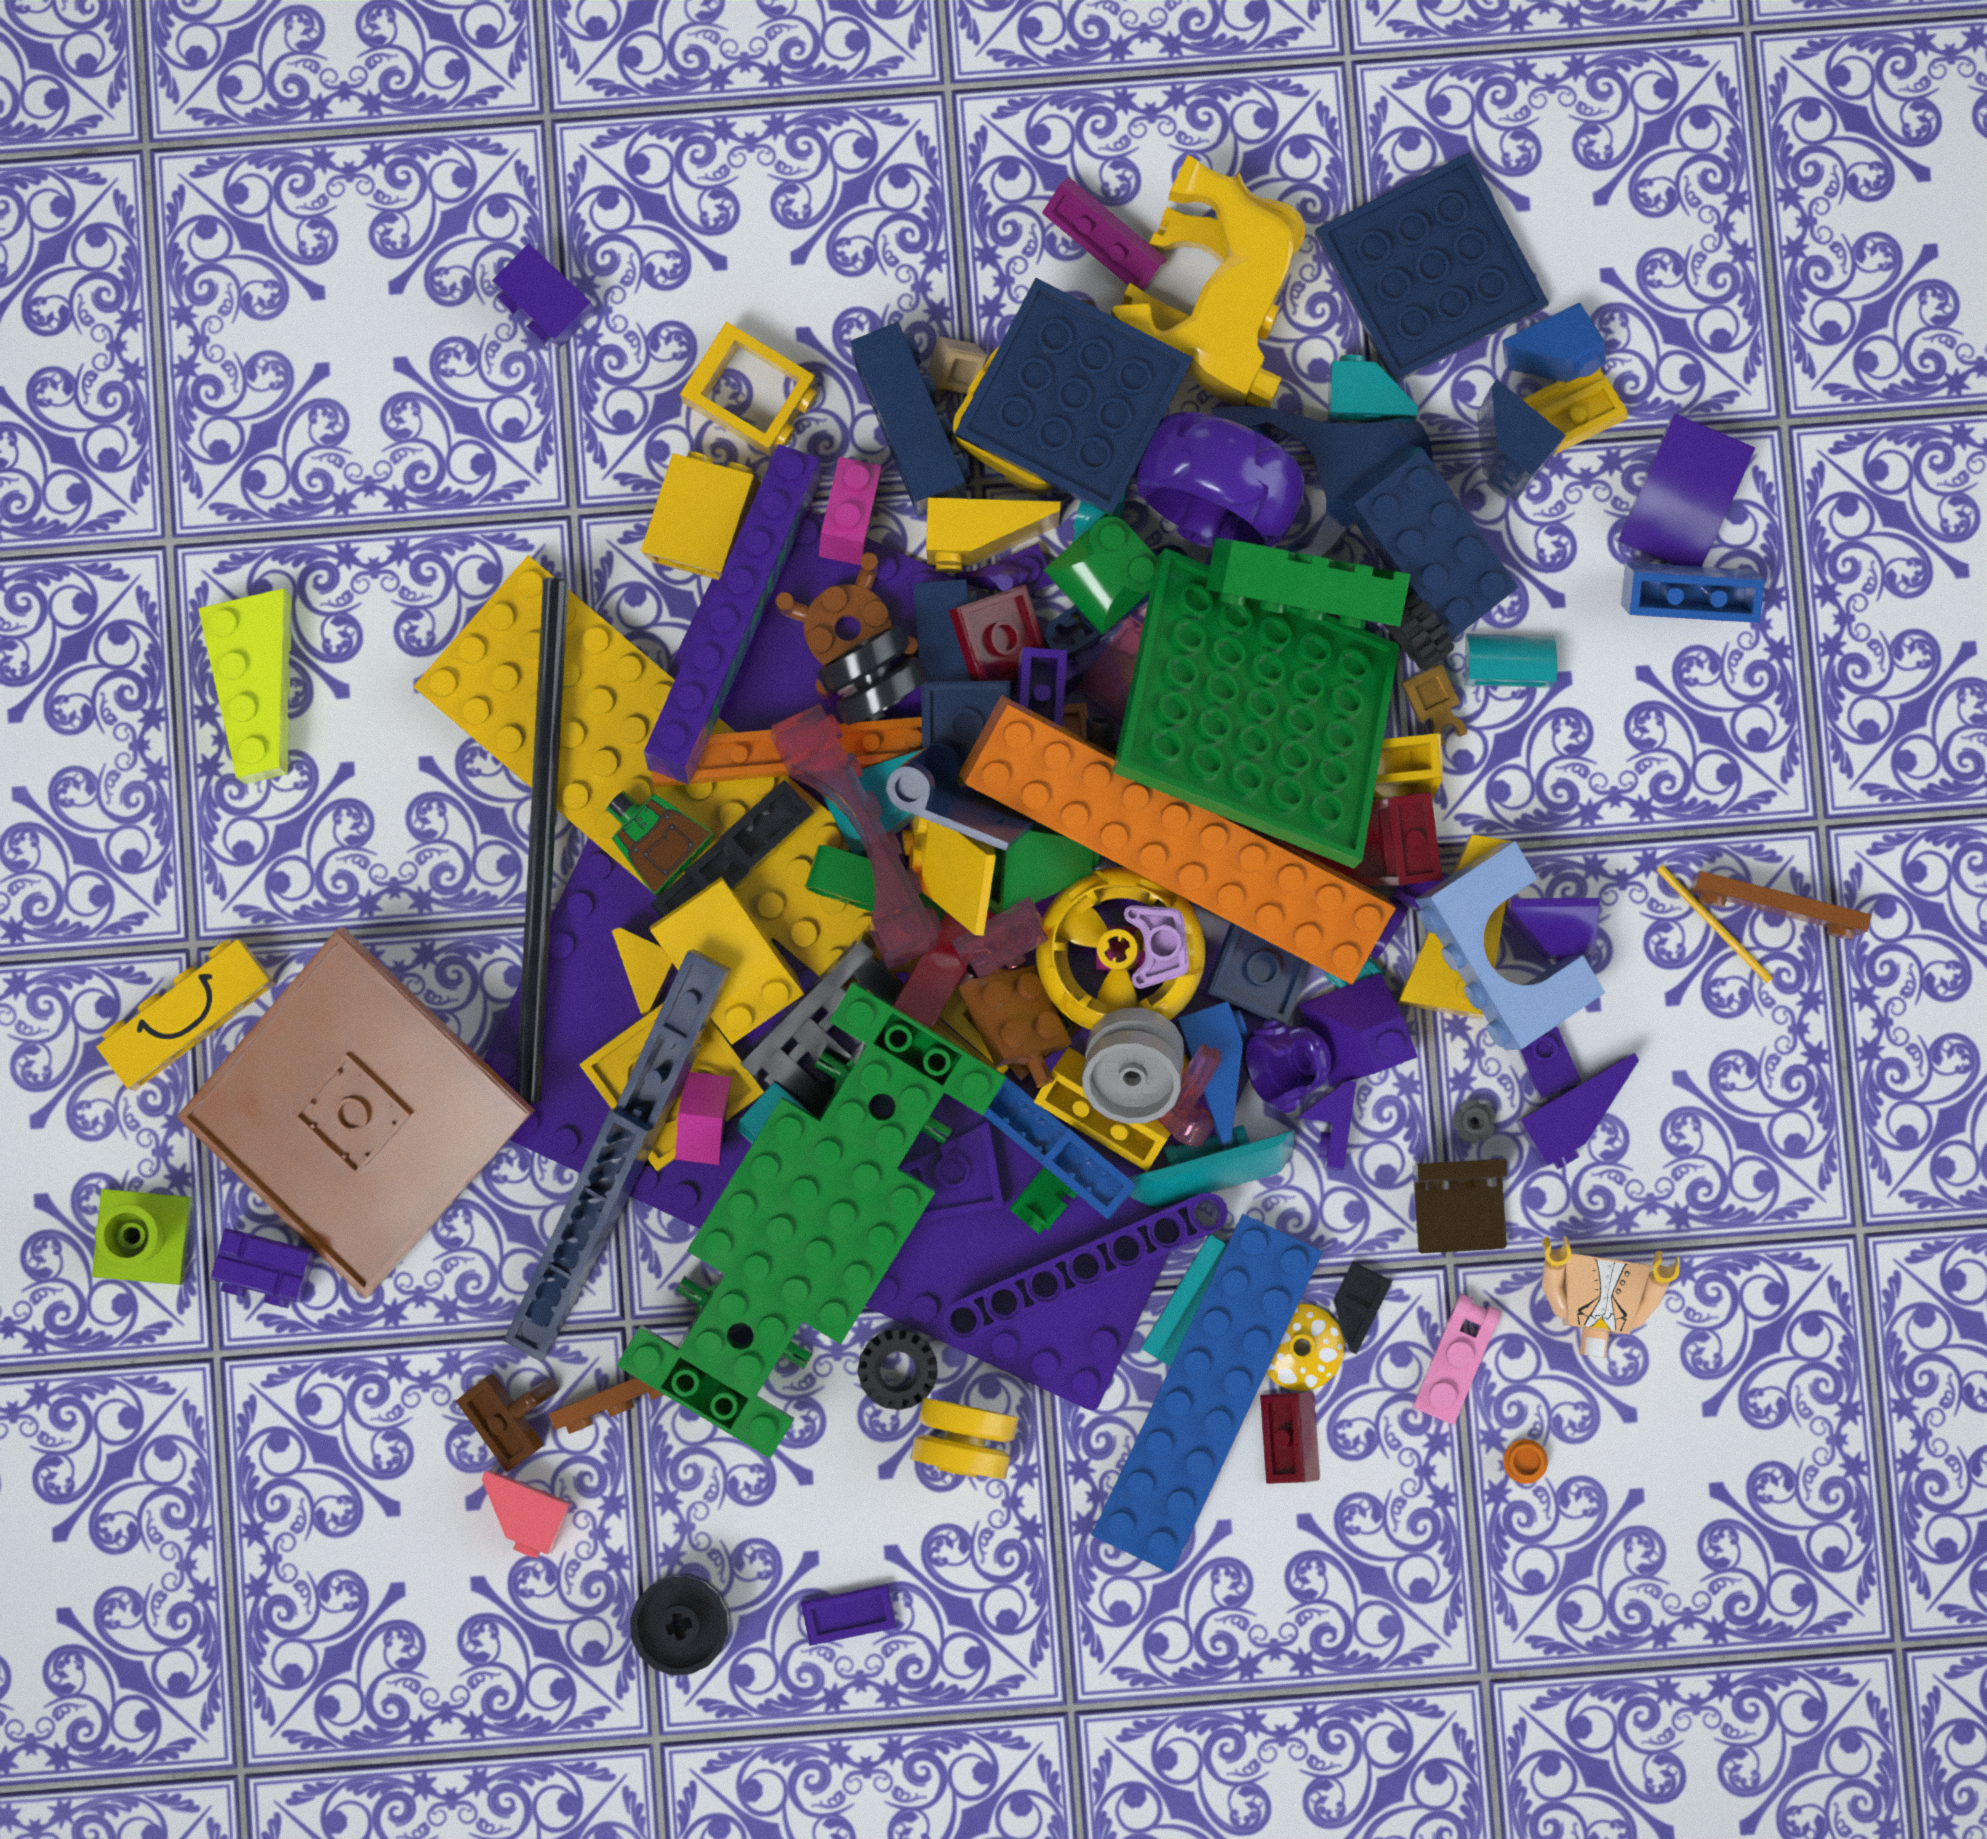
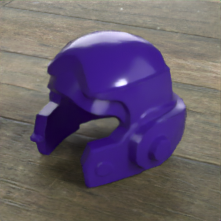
M1269 1019L1264 1021L1263 1026L1253 1030L1245 1043L1244 1059L1252 1087L1256 1094L1265 1103L1269 1104L1271 1108L1282 1110L1284 1113L1294 1112L1296 1106L1303 1103L1305 1095L1319 1088L1327 1081L1331 1071V1055L1325 1040L1318 1033L1303 1025L1290 1026L1284 1022H1278L1276 1019Z

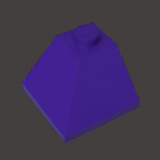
M1511 898L1506 902L1503 919L1545 959H1557V963L1569 956L1583 955L1585 959H1589L1595 955L1600 898Z
M1381 973L1298 1004L1306 1027L1318 1033L1328 1045L1331 1055V1071L1327 1077L1329 1086L1372 1075L1418 1057L1403 1016Z

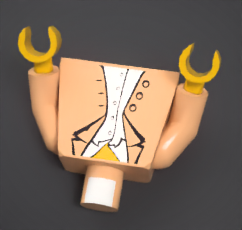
M1566 1236L1563 1237V1246L1556 1250L1551 1249L1549 1237L1543 1238L1542 1246L1545 1260L1542 1288L1553 1313L1562 1318L1563 1325L1583 1328L1579 1352L1581 1355L1606 1358L1609 1332L1630 1334L1632 1329L1641 1327L1660 1305L1669 1283L1679 1275L1680 1258L1676 1256L1675 1262L1671 1266H1662L1660 1263L1663 1251L1655 1252L1653 1271L1650 1272L1651 1265L1572 1254L1569 1240Z

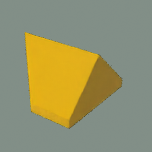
M1441 734L1383 739L1374 797L1379 799L1431 792L1433 800L1443 780Z

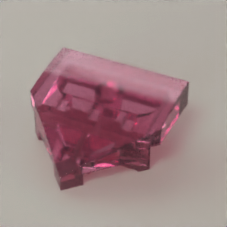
M1029 896L987 920L984 936L974 935L968 931L951 942L966 965L971 964L978 978L981 979L1007 965L1009 970L1019 967L1026 961L1024 954L1045 943L1049 938L1041 926L1043 919Z

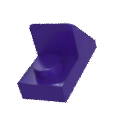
M1346 1081L1295 1118V1120L1329 1125L1328 1132H1320L1317 1158H1324V1169L1344 1170L1356 1089L1355 1081Z

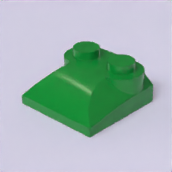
M1105 513L1043 571L1097 631L1103 635L1151 591L1157 556L1125 521L1114 513L1112 516Z

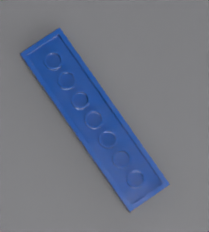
M1242 1213L1091 1536L1172 1574L1323 1251Z

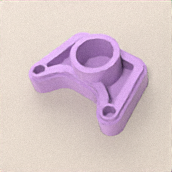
M1133 905L1127 907L1124 911V917L1129 923L1141 930L1144 937L1146 954L1143 965L1132 976L1133 985L1143 989L1185 975L1189 969V958L1182 913L1175 908Z

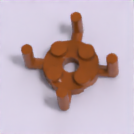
M873 553L862 555L860 559L861 568L855 585L829 587L816 597L810 606L793 601V597L787 592H782L776 597L777 609L781 615L804 623V636L807 646L821 665H825L857 644L891 627V620L886 606L877 595L871 592L879 568L878 559ZM846 617L855 619L861 627L859 635L851 641H844L835 633V626L838 621ZM907 637L910 644L907 650L899 657L907 659L917 656L918 643L913 637ZM817 679L816 690L819 697L822 699L831 698L834 692H826L820 680Z

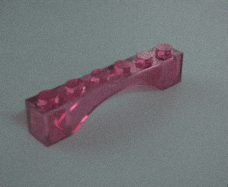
M818 704L772 725L771 740L789 776L811 786L831 800L849 819L860 836L870 860L874 881V910L869 932L888 970H891L937 948L940 938L938 933L942 931V926L933 908L925 909L918 895L922 892V888L912 868L905 870L898 855L902 854V849L892 829L885 831L878 816L882 815V810L875 794L872 791L865 792L858 778L862 776V770L856 757L852 752L846 754L842 748L839 739L843 738L836 718L833 714L826 716L821 705Z

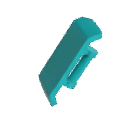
M1244 1125L1233 1127L1230 1146L1223 1149L1217 1135L1176 1147L1174 1144L1163 1147L1167 1167L1130 1176L1129 1179L1137 1185L1130 1196L1150 1207L1160 1208L1190 1199L1202 1193H1212L1277 1174L1283 1170L1293 1152L1295 1129L1250 1143Z

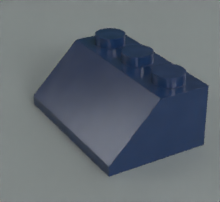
M1498 379L1490 387L1477 412L1482 473L1488 478L1486 481L1487 485L1502 498L1510 496L1517 501L1548 464L1566 436Z

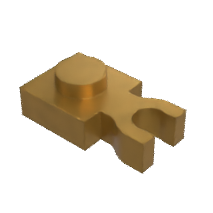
M1438 663L1429 670L1422 671L1400 682L1417 721L1423 722L1430 719V734H1441L1442 728L1447 724L1454 726L1457 736L1461 737L1468 734L1464 723L1451 712L1450 708L1460 704L1442 664ZM1441 735V746H1443L1446 742Z

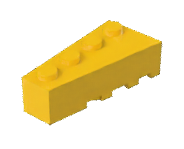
M1472 834L1463 847L1452 875L1498 844L1513 841ZM1506 901L1501 903L1492 912L1484 930V949L1487 959L1494 970ZM1427 931L1404 986L1396 1000V1004L1477 1019L1484 1018L1485 1016L1481 1009L1475 1008L1467 999L1464 992L1466 984L1458 971L1452 970L1445 962L1441 953L1443 946L1435 933Z

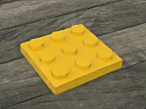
M663 1003L579 1064L611 1109L617 1106ZM709 1018L698 1042L701 1048L689 1072L732 1077L726 1117L727 1122L759 1099L765 1092L754 1077L740 1065V1058ZM685 1082L648 1157V1160L657 1172L675 1160L678 1111Z

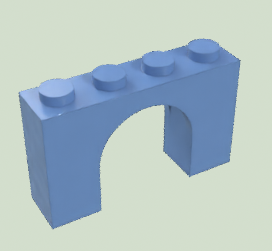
M1516 841L1498 844L1415 899L1421 909L1419 911L1420 920L1428 931L1435 933L1443 946L1441 953L1445 962L1452 970L1458 971L1466 984L1464 992L1467 999L1475 1008L1481 1009L1489 1023L1487 1031L1490 1037L1499 1047H1503L1504 1050H1522L1605 994L1603 987L1583 955L1565 957L1531 981L1522 985L1504 979L1489 963L1484 949V930L1490 915L1501 903L1538 879Z

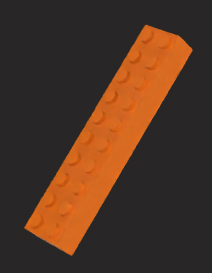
M1001 695L959 772L964 784L1353 985L1396 909L1386 896L1266 833L1112 773L1115 754Z

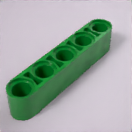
M826 845L817 846L805 889L915 927L927 929L931 932L935 931L946 911L919 889L916 874ZM988 905V910L994 913L996 917L980 943L979 948L991 946L993 952L1009 954L1021 911L1012 915L1002 916Z

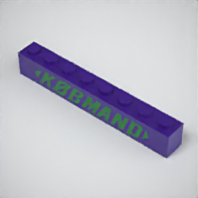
M778 444L645 747L644 755L648 770L655 771L685 784H690L822 480L819 458Z

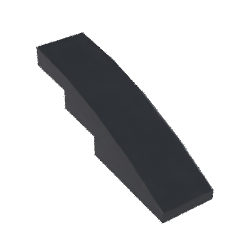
M783 780L723 833L716 844L688 867L681 878L652 902L651 907L663 918L720 877L734 891L814 814V811Z

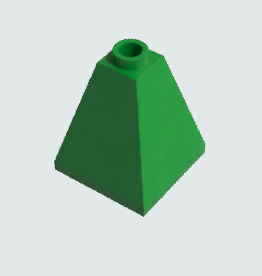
M1036 821L1035 826L1007 851L994 847L996 857L988 905L1002 916L1012 915L1071 886L1077 880L1092 875V867L1096 866L1099 862V853Z

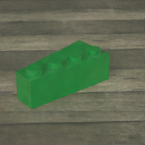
M1216 537L1205 590L1220 592V602L1241 606L1246 605L1247 598L1261 600L1259 609L1285 614L1287 606L1301 608L1299 617L1324 622L1327 613L1339 615V624L1365 629L1366 621L1400 627L1411 574L1375 569L1371 566L1334 561L1329 558L1293 553L1288 550Z

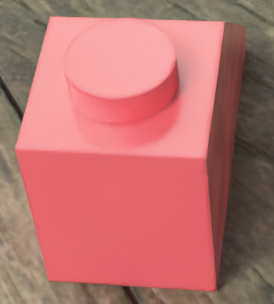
M486 1470L483 1474L482 1482L505 1537L516 1542L513 1549L537 1559L540 1552L544 1554L551 1553L572 1502L493 1470Z

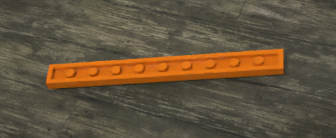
M1087 703L1064 705L1063 727L1086 739ZM922 717L856 722L849 726L843 723L711 735L690 784L861 770L922 750ZM651 771L653 787L687 785Z

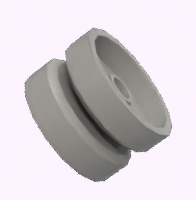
M1122 1008L1104 1015L1092 1027L1087 1040L1086 1060L1082 1075L1085 1096L1092 1107L1105 1117L1125 1124L1147 1123L1164 1116L1175 1105L1181 1091L1184 1063L1182 1036L1176 1026L1163 1015L1144 1008Z

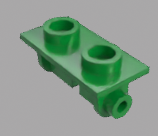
M1043 1167L1009 1209L1040 1235L1045 1228L1048 1231L1051 1229V1225L1067 1207L1061 1201L1062 1198L1067 1194L1074 1199L1077 1194Z

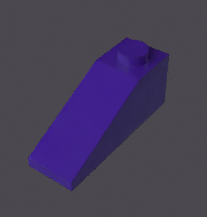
M1635 1053L1628 1055L1516 1121L1542 1167L1554 1163L1558 1170L1580 1157L1576 1149L1587 1143L1639 1062Z

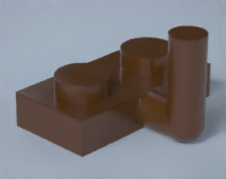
M492 1373L458 1398L456 1403L506 1473H508L545 1445L524 1415L557 1394L559 1387L554 1379L549 1378L513 1401L497 1377Z

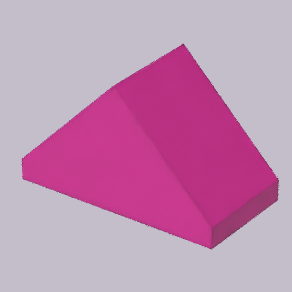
M696 1072L688 1073L678 1111L676 1160L720 1165L732 1077Z

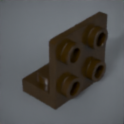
M1506 1159L1421 1163L1412 1166L1419 1253L1506 1248L1502 1178L1507 1177Z

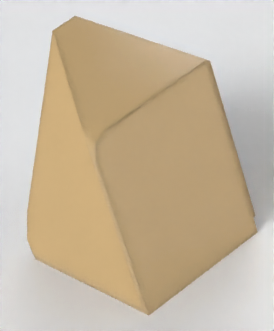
M938 336L927 371L936 388L967 394L979 370H982L985 366L988 355L977 344Z

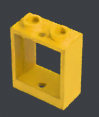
M726 321L681 391L680 396L683 404L771 457L778 444L787 446L795 432V428L791 424L800 411L804 414L809 411L818 396V391L814 389L817 385L815 375ZM739 347L797 382L766 433L761 432L707 398Z

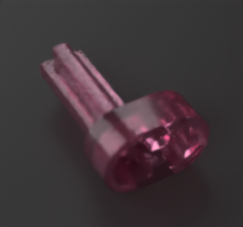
M1206 1044L1200 1045L1183 1073L1181 1091L1175 1105L1164 1116L1157 1118L1177 1140L1193 1147L1204 1144L1214 1127L1212 1116L1198 1100L1220 1065L1222 1053L1217 1048L1210 1049Z

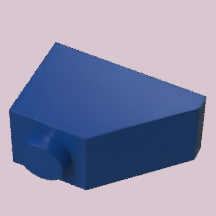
M1580 302L1502 340L1504 363L1509 370L1568 383L1578 377L1590 376L1600 366L1606 364L1605 341Z

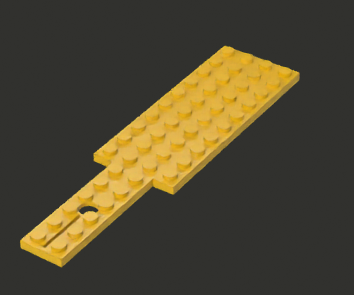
M528 555L413 687L532 789L543 580L554 576ZM568 589L556 810L646 886L611 839L623 825L606 808L620 792L626 791L640 806L653 794H656L708 828L716 839L697 858L699 859L718 842L719 837L785 780L812 808L814 814L733 892L771 941L775 939L818 977L864 930L877 941L873 955L878 960L886 955L893 961V964L888 968L892 973L904 972L910 974L921 953L912 946L911 942L913 940L885 916L818 895L805 889L818 845H826L847 852L850 851V848L832 814L791 778L780 776L653 787L652 775L647 767L644 750L675 680ZM718 717L711 735L737 733ZM852 975L843 986L848 990L851 983H857L858 980ZM956 985L939 1015L943 1021L938 1018L932 1030L1005 1074L1009 1067L1002 1065L996 1068L992 1064L993 1061L981 1035L962 1015L967 1010V1006L959 991L960 987Z

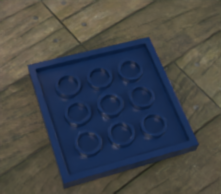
M1470 152L1316 228L1314 232L1388 375L1395 383L1547 308L1549 305Z
M1035 277L959 423L955 436L1112 516L1151 438L1182 382L1193 357Z

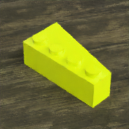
M282 588L198 608L236 778L244 784H250L288 775V695H290L289 651H291L290 613H292V596Z

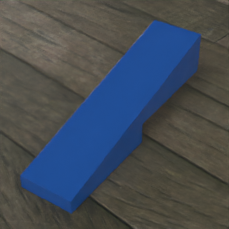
M1008 1077L1005 1079L983 1116L1109 1220L1137 1185L1046 1109L1034 1103V1099Z

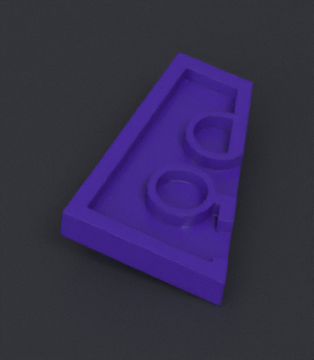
M989 1121L975 1127L972 1131L955 1140L953 1139L941 1145L938 1149L900 1167L903 1171L935 1189V1194L917 1223L1004 1209Z

